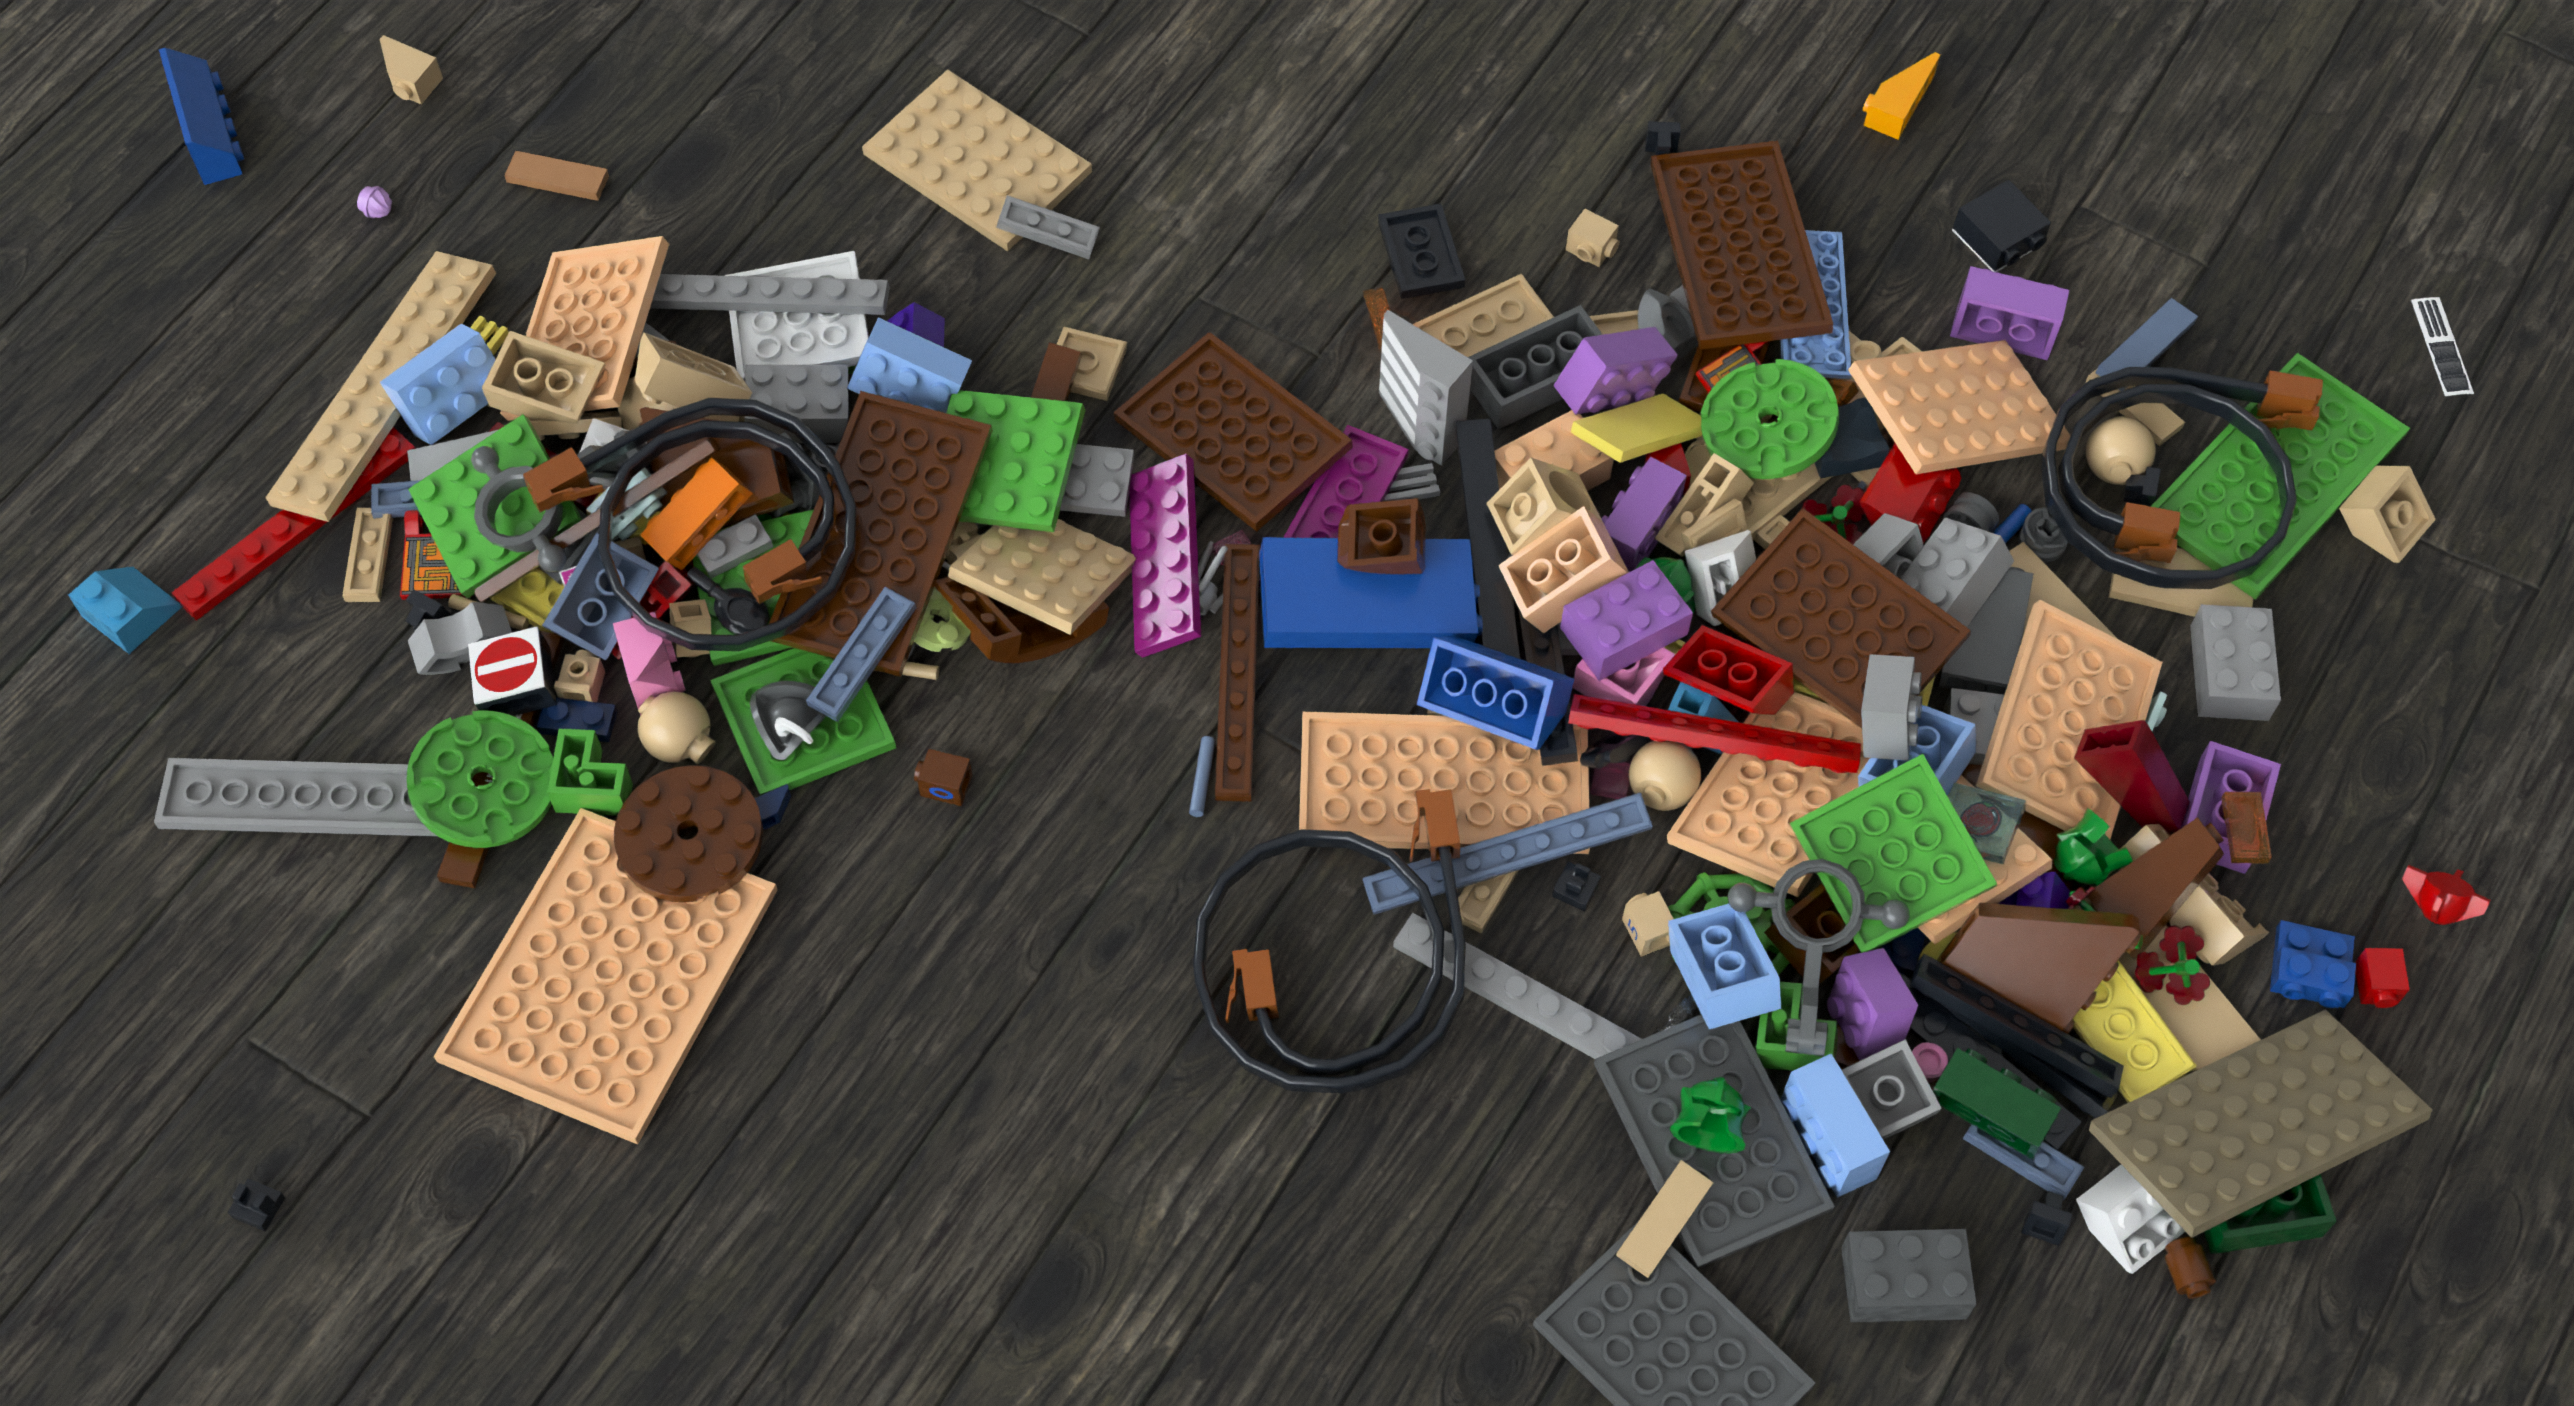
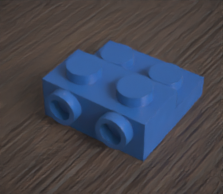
M2280 920L2276 927L2270 991L2280 993L2285 998L2292 1000L2306 999L2319 1002L2320 1005L2327 1008H2345L2354 994L2356 963L2352 961L2355 936Z

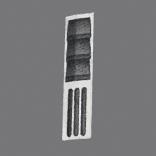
M2440 297L2411 300L2444 395L2474 394Z

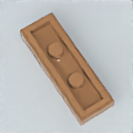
M515 151L504 176L507 183L598 201L609 174L605 168Z

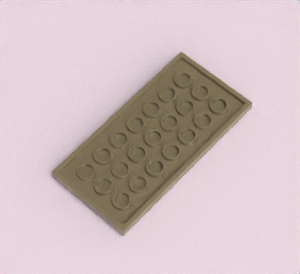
M2325 1009L2091 1120L2089 1131L2192 1238L2429 1120L2433 1109Z

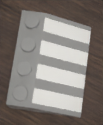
M1387 310L1384 313L1379 394L1412 447L1423 458L1433 460L1442 466L1458 447L1456 421L1467 420L1473 360Z

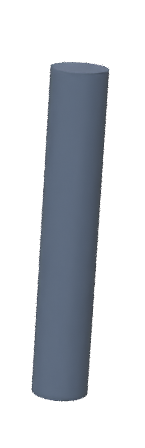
M1209 736L1201 738L1189 814L1194 817H1201L1204 814L1215 747V739Z

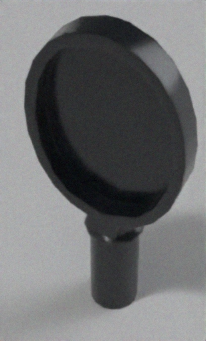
M696 567L691 568L687 573L689 580L705 591L709 597L715 599L714 610L717 619L730 633L739 635L769 624L770 615L764 602L758 604L752 592L742 588L723 589L719 583L714 582Z

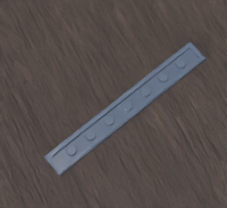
M1637 793L1460 848V858L1452 859L1457 889L1652 829L1653 826L1642 794ZM1429 857L1407 864L1428 885L1432 897L1445 893L1440 861L1431 862ZM1392 869L1362 878L1373 915L1420 901L1419 897Z

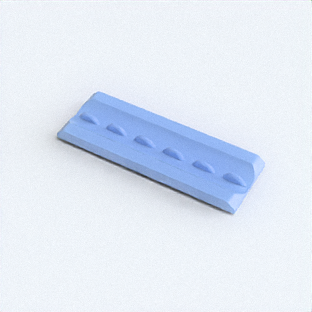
M1805 230L1833 320V333L1780 340L1781 359L1807 365L1826 378L1851 379L1852 375L1848 371L1851 366L1842 232Z

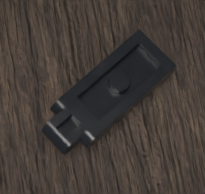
M1613 732L1590 745L1586 752L1582 753L1580 763L1582 766L1600 769L1609 763L1625 762L1632 758L1633 753L1653 740L1645 736L1633 734L1622 736Z

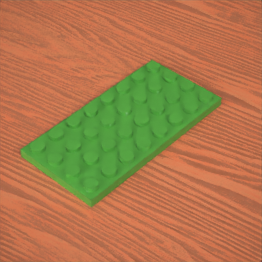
M2299 353L2280 372L2323 380L2322 396L2317 404L2320 407L2319 419L2312 431L2299 428H2282L2278 430L2276 428H2269L2291 461L2297 503L2286 537L2281 546L2252 575L2231 582L2255 600L2339 510L2341 505L2373 468L2382 463L2410 430L2408 426ZM2250 402L2244 408L2257 419H2267L2256 416L2257 403ZM2231 424L2217 436L2151 506L2181 512L2179 530L2174 538L2178 539L2177 545L2212 570L2251 557L2273 536L2281 512L2276 474L2256 443Z

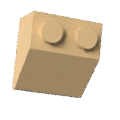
M2375 466L2339 508L2353 536L2396 563H2399L2436 520L2410 466Z

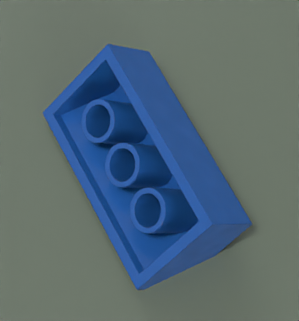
M168 48L159 49L184 141L204 185L242 175L239 161L245 159L239 142H233L232 139L238 135L232 118L226 119L225 114L231 113L225 95H219V91L224 90L218 71L211 72L207 60Z
M1457 636L1433 637L1417 705L1538 750L1565 715L1575 679Z

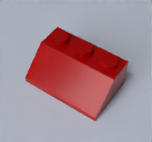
M1894 443L1859 502L1871 526L1884 513L1918 524L1924 544L1940 515L1944 512L1954 491L1959 487L1962 477L1957 468L1915 474L1896 443Z
M1703 625L1663 668L1664 675L1754 714L1776 715L1794 694L1793 663Z

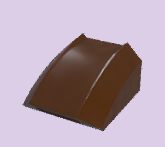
M1419 499L1349 504L1338 526L1337 562L1346 569L1368 573L1423 574L1426 568V524L1424 511Z

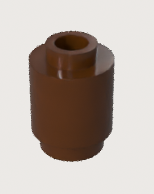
M2194 1237L2177 1239L2165 1246L2167 1255L2164 1258L2177 1293L2187 1294L2189 1299L2199 1298L2210 1293V1286L2216 1280L2202 1245L2197 1244Z

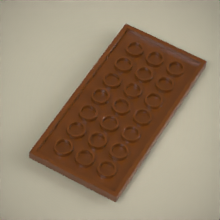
M1778 140L1651 156L1653 176L1700 350L1833 333V320Z
M860 391L835 455L857 505L855 557L836 596L802 626L783 637L771 641L835 659L884 587H887L913 601L916 605L915 611L874 669L901 677L934 590L935 580L938 579L992 435V426ZM829 472L827 479L834 494L835 502L834 527L823 549L806 563L807 577L803 579L807 580L821 576L822 583L798 589L795 592L781 593L769 624L793 613L826 585L844 549L846 511ZM819 495L799 549L814 536L823 518V500L821 495Z

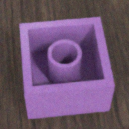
M1884 948L1844 957L1839 972L1836 975L1831 994L1827 1000L1830 1016L1836 1019L1844 1033L1847 1045L1853 1048L1860 1061L1905 1040L1918 1008L1916 1000Z

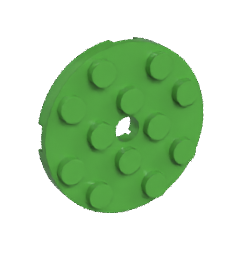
M1776 359V363L1757 366L1755 362L1731 371L1711 389L1701 410L1702 436L1711 456L1715 453L1740 468L1749 478L1775 479L1803 471L1815 463L1831 446L1839 425L1837 399L1828 381L1820 373L1807 365L1784 359ZM1774 414L1778 416L1777 423L1774 421L1761 424V419L1766 415Z
M472 711L473 715L462 716L453 720L450 717L443 720L421 738L414 748L408 763L407 789L410 803L417 817L435 835L448 842L465 847L488 848L504 845L523 837L534 829L548 813L552 805L547 790L553 756L546 740L525 721L496 711ZM479 772H486L492 776V782L476 787L472 778Z

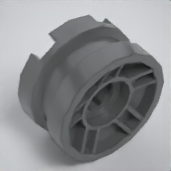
M1971 492L1959 495L1954 501L1953 506L1946 511L1943 519L1948 518L1988 532L1993 531L1999 522V515L1994 506L1987 499Z
M2046 507L2035 509L2029 513L2019 533L2018 543L2024 542L2045 563L2060 558L2068 544Z

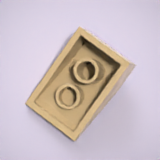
M509 331L482 386V390L490 407L517 416L524 414L528 418L579 423L606 365L605 362Z

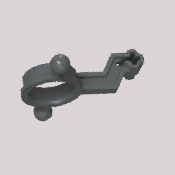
M622 430L614 436V440L629 431ZM646 443L589 473V480L593 477L615 479L622 464L643 448ZM589 445L578 453L577 456L580 459L602 446ZM488 446L477 448L471 457L473 468L480 473H486L490 479L482 487L475 502L474 519L479 532L493 545L517 553L537 549L539 551L538 562L543 570L548 572L561 570L567 559L565 552L560 546L552 545L549 540L556 534L562 522V503L546 510L541 521L532 530L522 535L507 536L498 533L494 520L500 503L511 492L521 487H527L523 474L533 468L520 466L510 467L501 471L498 467L500 460L497 451ZM649 463L645 468H646V469L650 468V467H651V465H650L651 463Z
M1819 859L1803 861L1789 868L1776 883L1773 893L1756 892L1750 884L1737 883L1731 887L1727 898L1730 907L1738 912H1748L1754 906L1771 908L1772 920L1780 935L1795 948L1806 951L1800 1019H1788L1785 1052L1824 1057L1828 1023L1816 1021L1822 953L1832 952L1848 944L1861 929L1863 919L1881 920L1887 928L1900 929L1908 923L1910 911L1904 902L1897 899L1889 900L1883 905L1865 904L1864 892L1852 873L1840 864ZM1825 873L1834 876L1846 886L1851 896L1852 913L1849 923L1841 932L1830 938L1814 939L1804 936L1792 927L1786 916L1785 898L1788 889L1797 879L1807 874Z

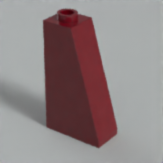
M2144 720L2085 729L2074 759L2142 828L2145 825L2160 824L2168 833L2180 830L2190 801L2149 725Z

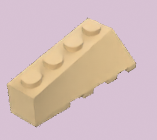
M2160 824L2145 825L2122 848L2126 847L2134 861L2171 835ZM2208 873L2170 919L2169 923L2171 926H2178L2181 929L2184 926L2193 927L2195 934L2200 935L2204 940L2203 949L2196 952V955L2207 964L2218 965L2228 962L2263 939L2269 932L2260 923L2254 928L2243 917L2246 909L2236 899L2231 901L2226 896H2221L2217 892L2219 889L2218 882Z

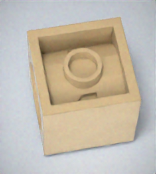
M1530 458L1486 503L1511 555L1516 554L1583 506L1602 521L1578 473L1534 458Z

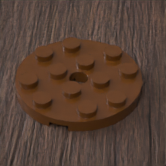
M681 766L665 770L650 777L640 784L625 800L617 816L614 828L615 850L628 878L649 895L671 902H695L699 897L707 896L717 891L721 894L733 887L754 865L763 840L761 815L752 793L734 776L707 766ZM695 825L699 830L692 839L685 840L679 837V830L687 827H694Z

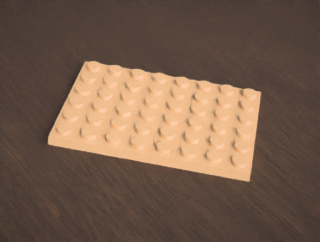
M580 808L442 1041L434 1058L438 1063L638 1145L778 890L775 883L747 873L727 891L721 894L717 891L710 895L699 897L695 902H671L651 896L638 888L628 878L620 864L614 845L616 821Z

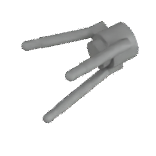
M1212 541L1208 542L1198 564L1200 615H1206L1209 610L1215 614L1223 604V594L1217 598L1218 588L1210 580L1228 550L1226 546L1221 547L1203 579H1201L1214 547V542Z

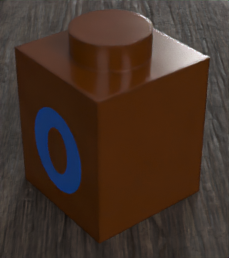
M928 749L925 760L918 762L914 774V781L918 782L920 796L962 806L973 776L970 759Z

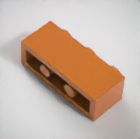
M711 457L708 462L698 467L694 477L684 488L674 493L671 502L661 513L650 519L647 528L640 536L666 562L682 571L753 493L726 466Z

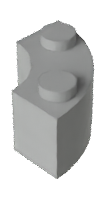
M471 602L464 610L452 616L440 619H424L408 639V644L418 674H445L461 670L460 664L470 661L468 644L510 634L512 631L503 605Z

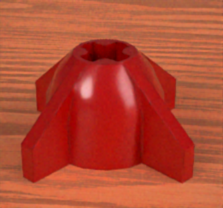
M2408 865L2402 878L2425 918L2439 925H2448L2484 915L2491 901L2474 893L2473 887L2461 879L2464 872L2457 869L2454 875L2444 872L2427 873Z

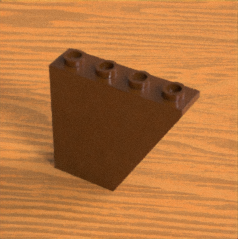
M649 407L641 408L642 422L639 426L667 411ZM701 418V419H698V420H695V421H692V422H689V423H686V424H683V425H680V426L671 428V429H669V430H667V431H665V432H668V431H671V430H674V429H678V428H681V427H684V426H687V425H690V424H693V423H696V422H699V421H702V420H710V421H718V420H713V419H708V418ZM705 437L664 451L651 462L650 470L653 473L657 472L710 438ZM712 438L716 440L721 450L663 486L667 494L659 500L663 505L661 507V510H663L671 502L674 493L684 488L694 477L698 467L708 462L712 457L726 466L753 493L721 529L735 525L755 514L760 516L795 503L784 454L749 439Z
M1979 903L1938 957L1937 961L2068 1034L2074 1025L2073 1018L2080 1009L2085 1011L2092 1004L2097 993L2094 990L2101 981L2108 982L2113 977L2119 966L2117 961L2125 951L2127 953L2132 952L2141 938L2139 918L2133 914Z

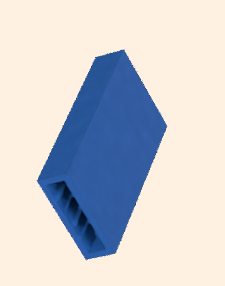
M1263 537L1259 562L1264 648H1431L1433 637L1457 636L1475 642L1477 636L1482 634V616L1476 613L1477 597H1480V587L1474 583L1473 557L1470 539H1426V568L1423 574H1378L1346 569L1337 562L1338 538Z

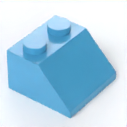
M133 566L95 571L68 595L85 620L128 654L182 608L178 601Z

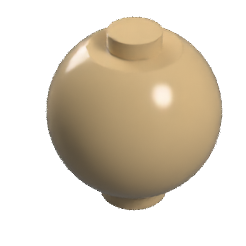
M2117 416L2099 424L2089 436L2086 445V459L2092 472L2101 480L2114 485H2126V481L2131 475H2145L2147 467L2153 465L2156 454L2155 442L2150 431L2139 421L2125 416Z
M671 691L662 693L656 698L651 695L638 710L641 714L638 720L640 741L648 753L661 761L679 763L690 758L699 764L716 743L709 737L711 724L707 710L700 701L687 693Z
M1651 741L1641 747L1634 755L1629 768V781L1634 794H1642L1646 806L1656 810L1669 811L1684 806L1692 799L1700 786L1701 768L1691 747L1684 743Z

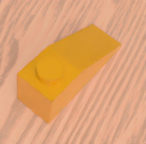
M1934 52L1881 83L1875 95L1870 93L1862 110L1867 113L1863 126L1899 140L1935 76L1941 54Z

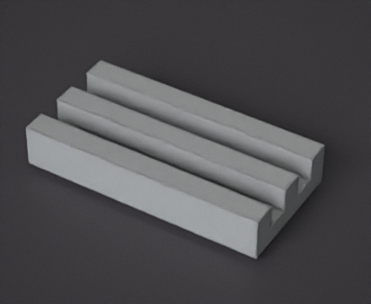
M1433 464L1401 468L1396 478L1398 481L1393 482L1390 491L1430 485V487L1387 494L1383 501L1424 499L1440 496L1439 485L1436 484L1437 478L1433 473Z

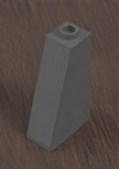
M2010 567L1967 626L1971 630V636L1943 666L1939 687L2005 695L2022 641L2034 573L2025 572L2017 567Z

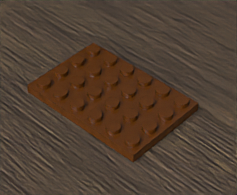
M1210 332L1113 412L1115 421L1166 461L1183 454L1189 455L1194 461V483L1256 532L1353 448L1351 438Z
M1803 508L1711 610L1714 618L1751 646L1793 663V677L1861 729V709L1870 654L1914 657L1915 672H1921L1922 691L1971 636L1970 629Z

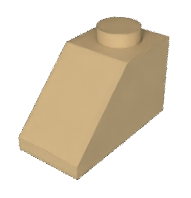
M383 35L380 38V43L393 91L404 100H412L422 105L443 79L436 57Z

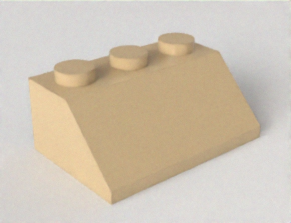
M645 332L643 333L640 340L635 382L646 400L655 404H661L663 401L673 405L672 407L676 409L706 398H750L752 391L735 367ZM710 415L704 418L738 422L740 416Z

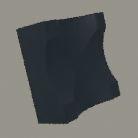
M1866 397L1839 406V425L1836 436L1829 449L1815 462L1820 479L1879 468L1889 453V447L1879 430L1874 410Z

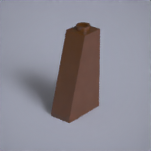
M2197 817L2096 886V890L2088 897L2098 912L2133 914L2139 918V933L2143 935V944L2140 950L2133 949L2132 952L2128 953L2134 960L2140 952L2146 950L2224 855L2218 845L2224 839L2211 822L2204 826Z

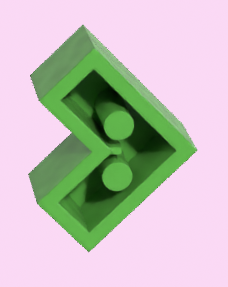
M558 730L547 790L555 813L577 814L580 808H583L598 815L618 816L625 800L632 793L633 783L626 764L601 763L603 750L595 730Z
M1780 982L1781 1009L1760 1015L1756 1052L1764 1068L1794 1071L1823 1057L1785 1052L1788 1019H1800L1802 983ZM1817 1019V1022L1828 1023L1824 1056L1832 1054L1836 1060L1838 1044L1837 1021Z

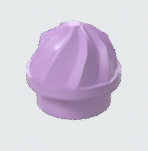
M367 186L358 196V209L366 217L373 219L375 217L387 216L392 208V200L389 198V194L381 187Z

